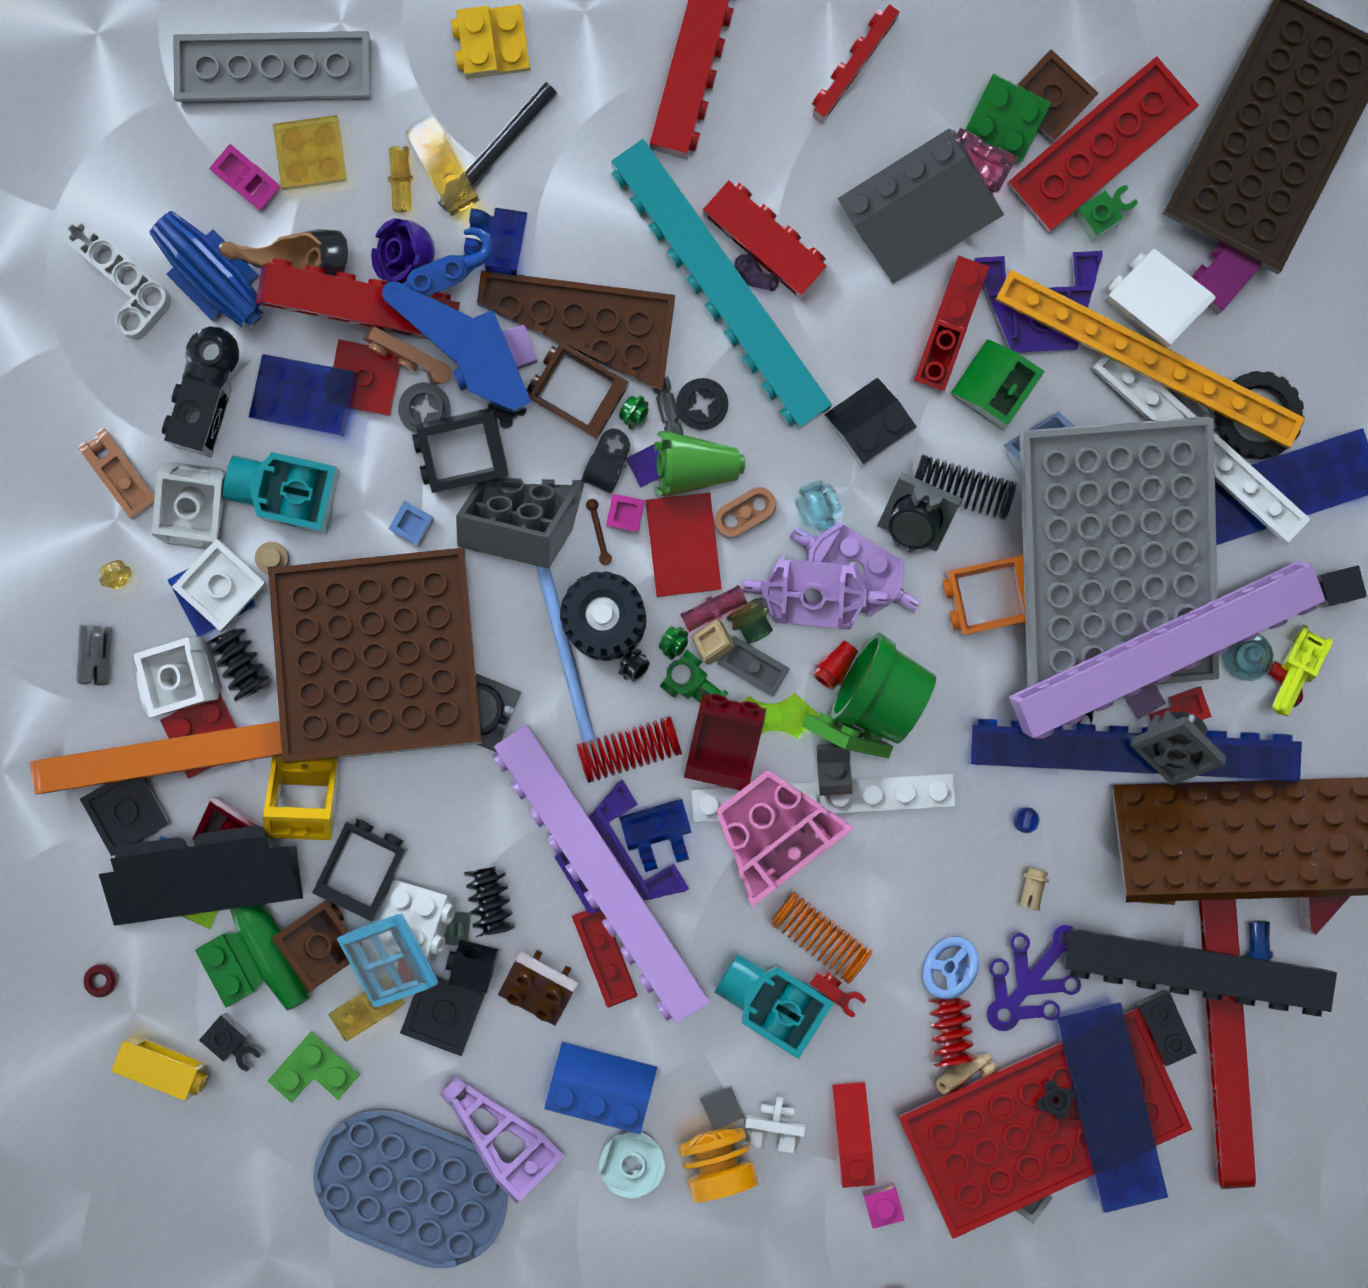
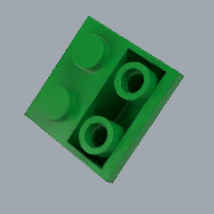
M987 339L951 394L1005 430L1045 371L1019 353Z

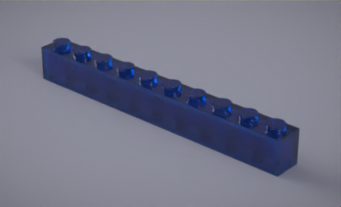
M978 719V725H970L968 765L1159 774L1131 746L1133 737L1147 732L1148 727H1142L1141 733H1128L1129 726L1109 725V732L1096 731V725L1076 724V730H1066L1061 725L1054 728L1053 734L1042 739L1032 738L1023 733L1019 722L1011 720L1010 727L997 726L998 720ZM1208 731L1207 738L1226 756L1225 765L1198 776L1300 781L1302 742L1293 741V735L1273 734V740H1261L1260 733L1240 732V738H1227V731Z

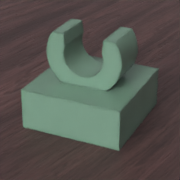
M455 911L454 918L447 925L444 934L445 944L458 945L460 940L469 942L470 912Z

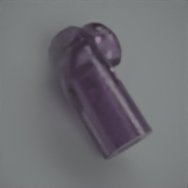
M741 254L735 259V268L747 285L768 291H775L779 284L778 277L764 273L753 256Z

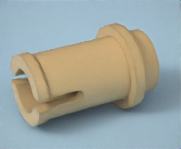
M1029 867L1028 873H1024L1026 881L1019 906L1029 907L1032 895L1030 909L1040 911L1045 883H1049L1050 880L1047 878V871Z

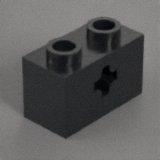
M1162 990L1134 1003L1136 1008L1139 1009L1163 1065L1169 1066L1197 1053L1170 992Z

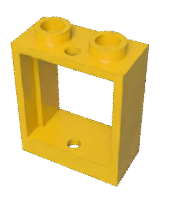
M272 756L263 812V824L267 835H272V838L332 840L340 781L338 759L284 764L282 757ZM281 785L328 786L325 808L278 807Z
M135 1035L123 1040L111 1072L184 1101L197 1095L198 1092H202L209 1076L208 1073L204 1072L207 1066L206 1063Z

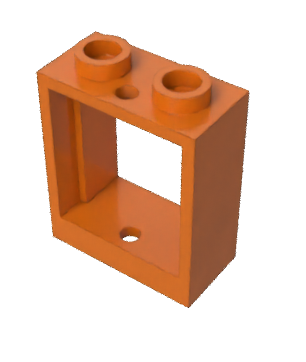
M1023 555L950 570L946 573L947 579L942 580L946 599L952 598L954 611L949 612L953 631L959 630L960 637L1025 623ZM1012 567L1022 615L968 626L958 579Z

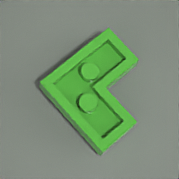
M821 712L820 717L808 714L805 716L802 727L845 750L889 758L894 746L882 740L883 737L866 729L861 733V730L845 724L841 726L838 724V721L831 719L830 714Z
M311 1031L267 1082L291 1103L313 1079L339 1100L361 1073L316 1033Z

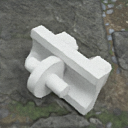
M776 1096L774 1105H761L760 1113L773 1115L772 1118L746 1114L745 1128H748L747 1143L752 1147L765 1148L767 1132L780 1133L778 1150L795 1153L800 1137H804L805 1124L780 1120V1117L793 1118L794 1109L782 1107L783 1097Z

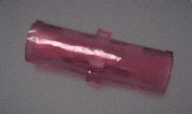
M736 585L734 588L714 598L712 596L705 598L706 602L684 613L682 612L680 615L690 633L692 630L714 619L721 620L722 615L748 603L740 586Z

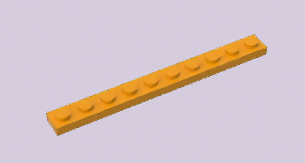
M1012 269L996 297L997 302L1288 449L1291 448L1305 420L1304 417Z

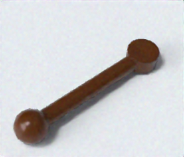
M589 499L586 502V508L591 512L601 552L599 561L602 565H609L612 561V556L607 553L597 513L599 503L596 499Z

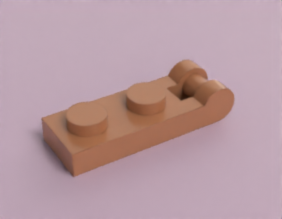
M374 326L368 328L363 340L370 343L368 349L384 357L389 353L399 359L397 364L412 372L419 369L427 373V378L432 384L445 383L451 378L452 371L447 364Z
M102 428L96 433V438L89 443L85 441L78 446V449L129 518L133 520L154 504L155 495L119 448L110 433L105 428ZM106 447L110 453L100 460L96 453Z

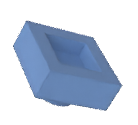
M404 501L388 529L418 546L434 517Z

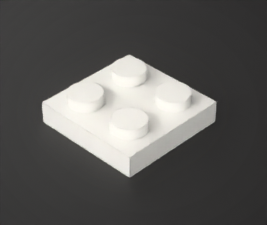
M216 538L172 588L222 632L267 583Z

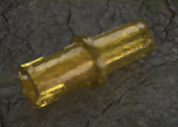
M393 146L388 148L390 176L387 177V181L391 183L392 209L395 212L403 213L410 211L412 208L410 182L413 181V176L410 175L409 147L403 146L402 150H400V146Z

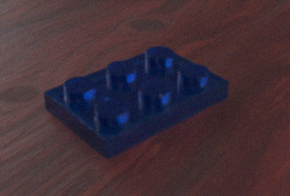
M262 354L249 418L344 437L358 373Z

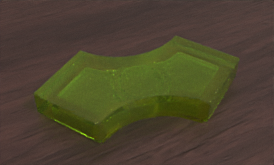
M793 693L784 701L772 704L759 702L750 696H747L744 700L757 703L760 707L766 708L761 734L769 731H782L798 739L806 730V728L802 727L806 714L819 715L796 693Z

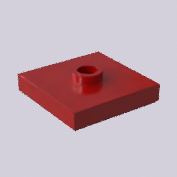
M338 339L325 403L390 417L401 367L397 364L399 359L387 353L386 357L381 356L368 349L369 345Z

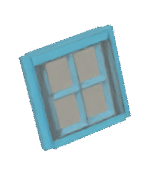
M402 913L347 932L337 938L373 1007H379L430 989V987L439 983Z

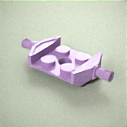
M838 522L818 537L815 535L813 537L798 528V526L795 527L790 535V539L807 547L808 562L847 565L851 561L860 562L864 568L862 579L866 589L876 592H889L888 605L892 602L895 604L898 602L914 613L917 609L916 606H919L921 603L918 599L904 592L902 588L905 560L899 559L846 527L844 523ZM867 604L866 607L861 609V612L871 617L886 606Z
M781 556L768 580L762 582L744 579L742 586L744 587L742 589L743 593L762 594V598L766 599L770 615L775 623L850 630L861 609L866 607L867 604L888 606L889 592H876L866 589L856 562H851L850 565L786 560V556ZM809 588L818 589L823 596V600L819 603H811L806 599L805 591Z

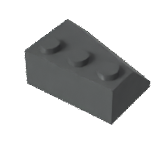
M497 478L477 483L456 515L457 546L549 569L573 530L584 482L572 480V485H555V479H542V484H524L521 479Z

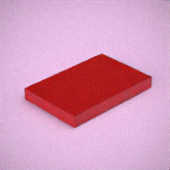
M710 492L645 500L657 598L722 590Z

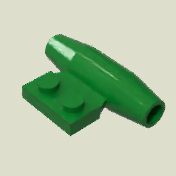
M265 904L230 909L237 933L222 934L195 950L225 1008L256 992L263 981L286 1011L310 999L309 993L271 940L273 936L281 932V929Z

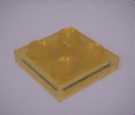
M338 115L273 124L281 188L283 190L347 181Z

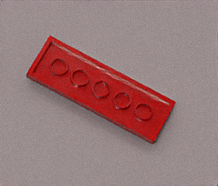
M1156 56L1010 179L1007 184L1050 233L1197 109L1199 104Z

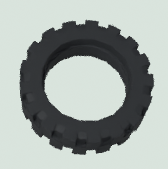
M1253 371L1233 380V382L1249 390L1256 388L1269 390L1277 395L1284 408L1305 417L1302 411L1304 409L1303 401H1300L1298 397L1299 392L1288 383L1289 381L1286 378L1278 377L1275 373L1269 371ZM1214 411L1215 422L1218 427L1216 431L1218 430L1220 438L1244 458L1263 460L1276 456L1288 449L1272 440L1260 443L1246 439L1235 428L1232 420ZM1299 430V432H1298V434H1297L1295 440L1299 437V435H1300V433H1301L1300 430Z

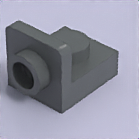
M836 744L817 745L819 796L852 794L850 750H845Z

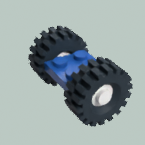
M596 571L584 577L582 576L573 585H570L561 602L560 619L564 633L581 653L592 659L611 661L625 657L626 654L636 648L643 638L647 623L643 600L636 587L621 575L608 571Z

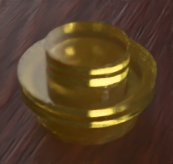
M122 560L112 561L99 570L101 575L99 581L104 587H110V589L120 588L128 582L132 572L130 567L125 566Z

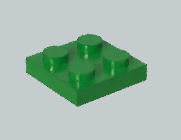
M994 73L964 133L1019 162H1023L1052 102Z

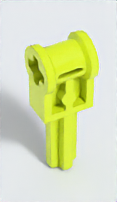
M1304 624L1296 633L1281 668L1288 672L1272 705V709L1278 715H1290L1305 681L1311 682L1316 678L1333 643V639L1329 637L1324 639L1314 634Z

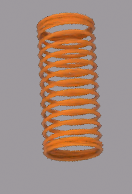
M793 892L771 921V926L773 925V928L779 929L798 906L781 931L784 934L803 912L788 934L787 938H790L809 916L793 940V943H796L816 919L809 932L799 944V947H802L821 925L805 949V952H808L816 940L828 928L811 953V956L815 955L834 932L817 958V961H819L839 938L823 962V965L827 964L834 953L846 941L835 960L829 966V970L834 967L852 945L850 951L835 971V974H838L845 963L858 950L849 966L840 976L841 979L844 978V982L849 984L867 963L873 950L867 947L862 951L864 943L857 945V938L851 941L852 934L845 936V929L839 932L840 925H836L832 929L834 920L827 923L828 916L821 919L822 911L814 916L817 910L816 907L809 910L810 902L803 906L804 898H801L796 903L799 894Z

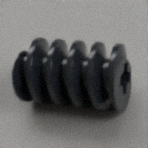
M245 628L232 629L206 643L216 644L210 651L212 656L222 655L216 663L217 667H228L222 674V677L224 679L234 678L229 684L228 689L230 691L240 690L234 697L235 702L263 690V684L270 678L269 675L258 676L257 673L264 665L263 663L252 664L251 661L258 653L257 651L246 652L252 641L240 640V637L246 632Z
M489 867L464 872V876L474 877V880L468 883L466 888L476 890L477 892L468 898L469 902L479 904L478 907L470 911L471 915L481 917L479 921L472 924L473 928L483 929V933L476 937L504 933L515 928L514 923L504 921V919L513 914L512 910L502 908V906L511 901L510 897L500 895L501 892L508 889V884L498 882L499 879L506 876V871Z

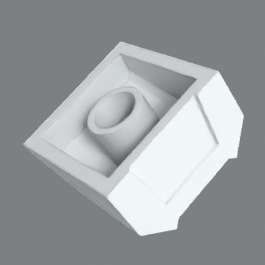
M179 462L161 464L156 472L152 536L167 544L202 549L208 548L219 536L226 472L217 467L211 468Z
M202 636L183 638L132 655L133 672L141 704L148 718L218 699L221 685L218 682L213 658L210 653L211 647L209 644H206L207 642Z

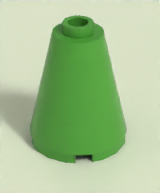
M659 431L657 433V436L662 438L661 442L654 443V452L656 450L659 451L657 455L658 476L661 477V487H655L658 496H671L736 481L739 474L744 473V455L739 454L738 449L735 447L669 431Z

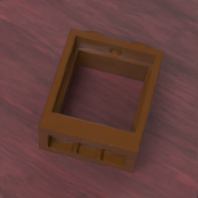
M561 342L558 348L551 347L543 361L547 365L541 376L536 374L527 387V392L530 393L529 397L532 404L597 441L627 391L629 381ZM565 357L612 384L588 425L541 398Z

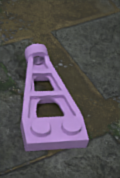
M459 1076L440 1094L454 1110L494 1181L516 1204L565 1158L542 1132L469 1085L467 1086ZM461 1093L465 1094L463 1100L458 1101L456 1099ZM479 1108L487 1110L498 1120V1126L488 1135H483L472 1121V1114ZM504 1131L513 1133L525 1143V1150L511 1163L503 1162L494 1148L495 1137Z

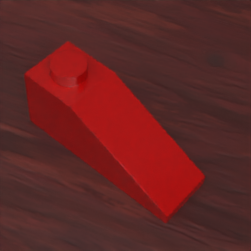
M865 1082L832 1084L842 1188L875 1185Z

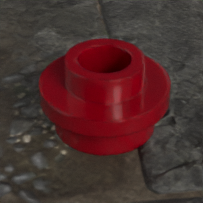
M94 965L84 975V987L94 997H105L116 988L117 976L114 970L107 965ZM99 974L106 978V984L103 987L98 986L95 982Z

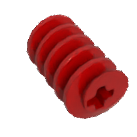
M960 997L953 999H928V1002L938 1005V1008L930 1011L929 1015L939 1018V1021L931 1024L930 1028L940 1031V1034L931 1038V1041L941 1044V1048L932 1051V1054L942 1057V1061L933 1066H958L973 1061L975 1059L974 1054L965 1052L966 1049L974 1046L973 1041L964 1038L973 1033L971 1027L963 1025V1023L970 1021L972 1018L970 1014L962 1012V1010L971 1006L970 1001L963 1000Z

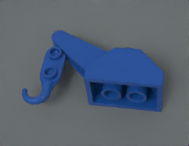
M467 228L464 230L465 235H475L482 242V248L478 253L473 255H448L418 267L409 273L405 283H387L382 290V296L388 305L457 364L458 369L454 370L453 374L460 391L467 389L469 396L513 414L530 407L532 402L494 310L472 318L428 297L460 284L475 268L483 265L491 256L493 245L489 235L480 228Z

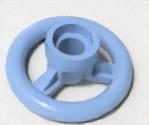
M950 937L939 942L930 951L923 968V980L926 989L934 997L953 999L962 995L970 988L979 969V956L975 946L968 939ZM961 947L953 958H948L945 961L937 960L948 948ZM933 970L940 971L946 976L948 990H943L936 986L933 980Z

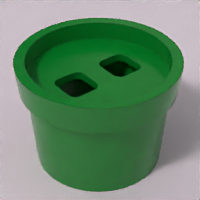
M879 632L865 645L846 675L834 701L831 719L847 726L855 724L899 744L911 732L922 715L934 690L936 675L896 649V643Z

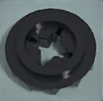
M697 378L686 383L679 391L676 401L677 412L681 420L691 428L699 431L713 429L724 420L727 414L728 397L723 387L714 380ZM695 392H698L704 400L716 399L708 405L709 417H706L701 409L696 411L695 409L689 410L697 404Z

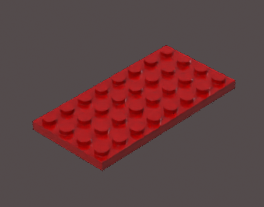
M1138 1008L1127 1011L995 1071L991 1075L982 1077L897 1116L952 1239L1193 1130ZM1047 1081H1055L1059 1087L1063 1089L1070 1088L1075 1093V1099L1071 1101L1067 1110V1116L1064 1119H1057L1053 1113L1049 1111L1042 1112L1037 1108L1036 1102L1039 1098H1042L1045 1091L1044 1084ZM1058 1097L1053 1098L1054 1103L1059 1101Z

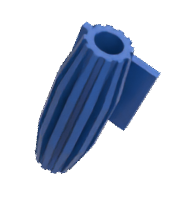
M169 211L157 220L150 229L149 234L173 267L166 275L212 321L222 313L240 327H244L247 324L249 327H253L263 318L264 313L262 309L264 306L256 305L257 293L251 286V283L259 275L242 260H228L220 253L219 245L225 241L214 229L205 235L174 211Z

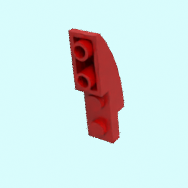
M958 255L914 381L945 391L989 269L988 265Z

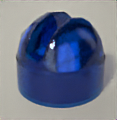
M1022 807L1014 813L1012 821L1014 827L1019 832L1031 833L1037 829L1040 818L1033 808ZM1026 812L1032 813L1028 829L1022 828Z

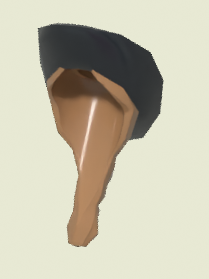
M315 229L279 237L271 245L261 248L240 246L232 242H222L219 245L220 253L228 260H242L244 263L251 264L262 269V265L268 262L272 263L273 258L291 261L294 268L304 269L305 265H312L324 268V274L336 276L337 272H344L348 258L347 239L339 230Z

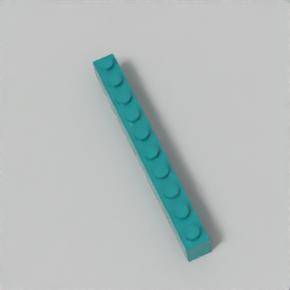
M641 139L611 160L612 168L614 169L610 172L612 178L621 189L625 186L632 194L629 201L639 215L642 213L646 214L651 221L648 228L658 242L663 239L670 248L666 252L670 260L677 268L682 265L689 276L685 280L695 294L699 292L703 294L707 300V303L704 305L705 309L714 321L720 318L727 328L723 331V334L732 347L739 345L745 354L742 357V361L752 374L755 372L759 373L764 381L761 387L771 401L776 398L783 409L779 412L788 426L792 427L795 424L798 430H801L832 407V403L646 141Z

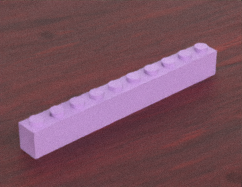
M1297 561L1009 696L1022 732L1032 738L1036 737V739L1048 737L1054 733V728L1063 724H1075L1084 718L1083 715L1088 712L1105 710L1113 705L1114 700L1122 696L1131 697L1137 695L1142 691V687L1152 682L1155 684L1170 679L1172 677L1171 673L1177 670L1194 668L1201 663V659L1209 655L1218 656L1229 651L1230 645L1239 641H1251L1259 636L1258 632L1266 628L1274 629L1281 627L1287 623L1288 618L1296 614L1305 615L1316 609L1315 605L1326 600L1313 565Z
M529 725L523 726L496 744L494 748L497 753L493 755V758L503 772L509 769L515 778L511 785L522 800L527 796L534 807L529 812L537 825L541 827L545 824L552 834L547 840L557 855L563 852L570 863L565 867L575 882L582 880L588 889L584 896L594 910L600 907L606 917L602 921L604 927L612 938L618 935L625 945L620 948V951L630 965L636 962L643 974L638 976L648 993L654 990L661 1000L656 1005L667 1021L673 1018L677 1024L709 1003L707 995Z

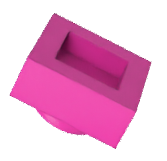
M613 494L606 527L638 533L645 500Z

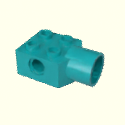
M271 452L263 462L233 455L224 480L223 500L253 506L257 517L263 520L326 533L340 470L336 466Z
M739 953L726 970L714 991L715 994L742 1010V1024L798 1059L834 1003L830 998L776 965L766 971Z

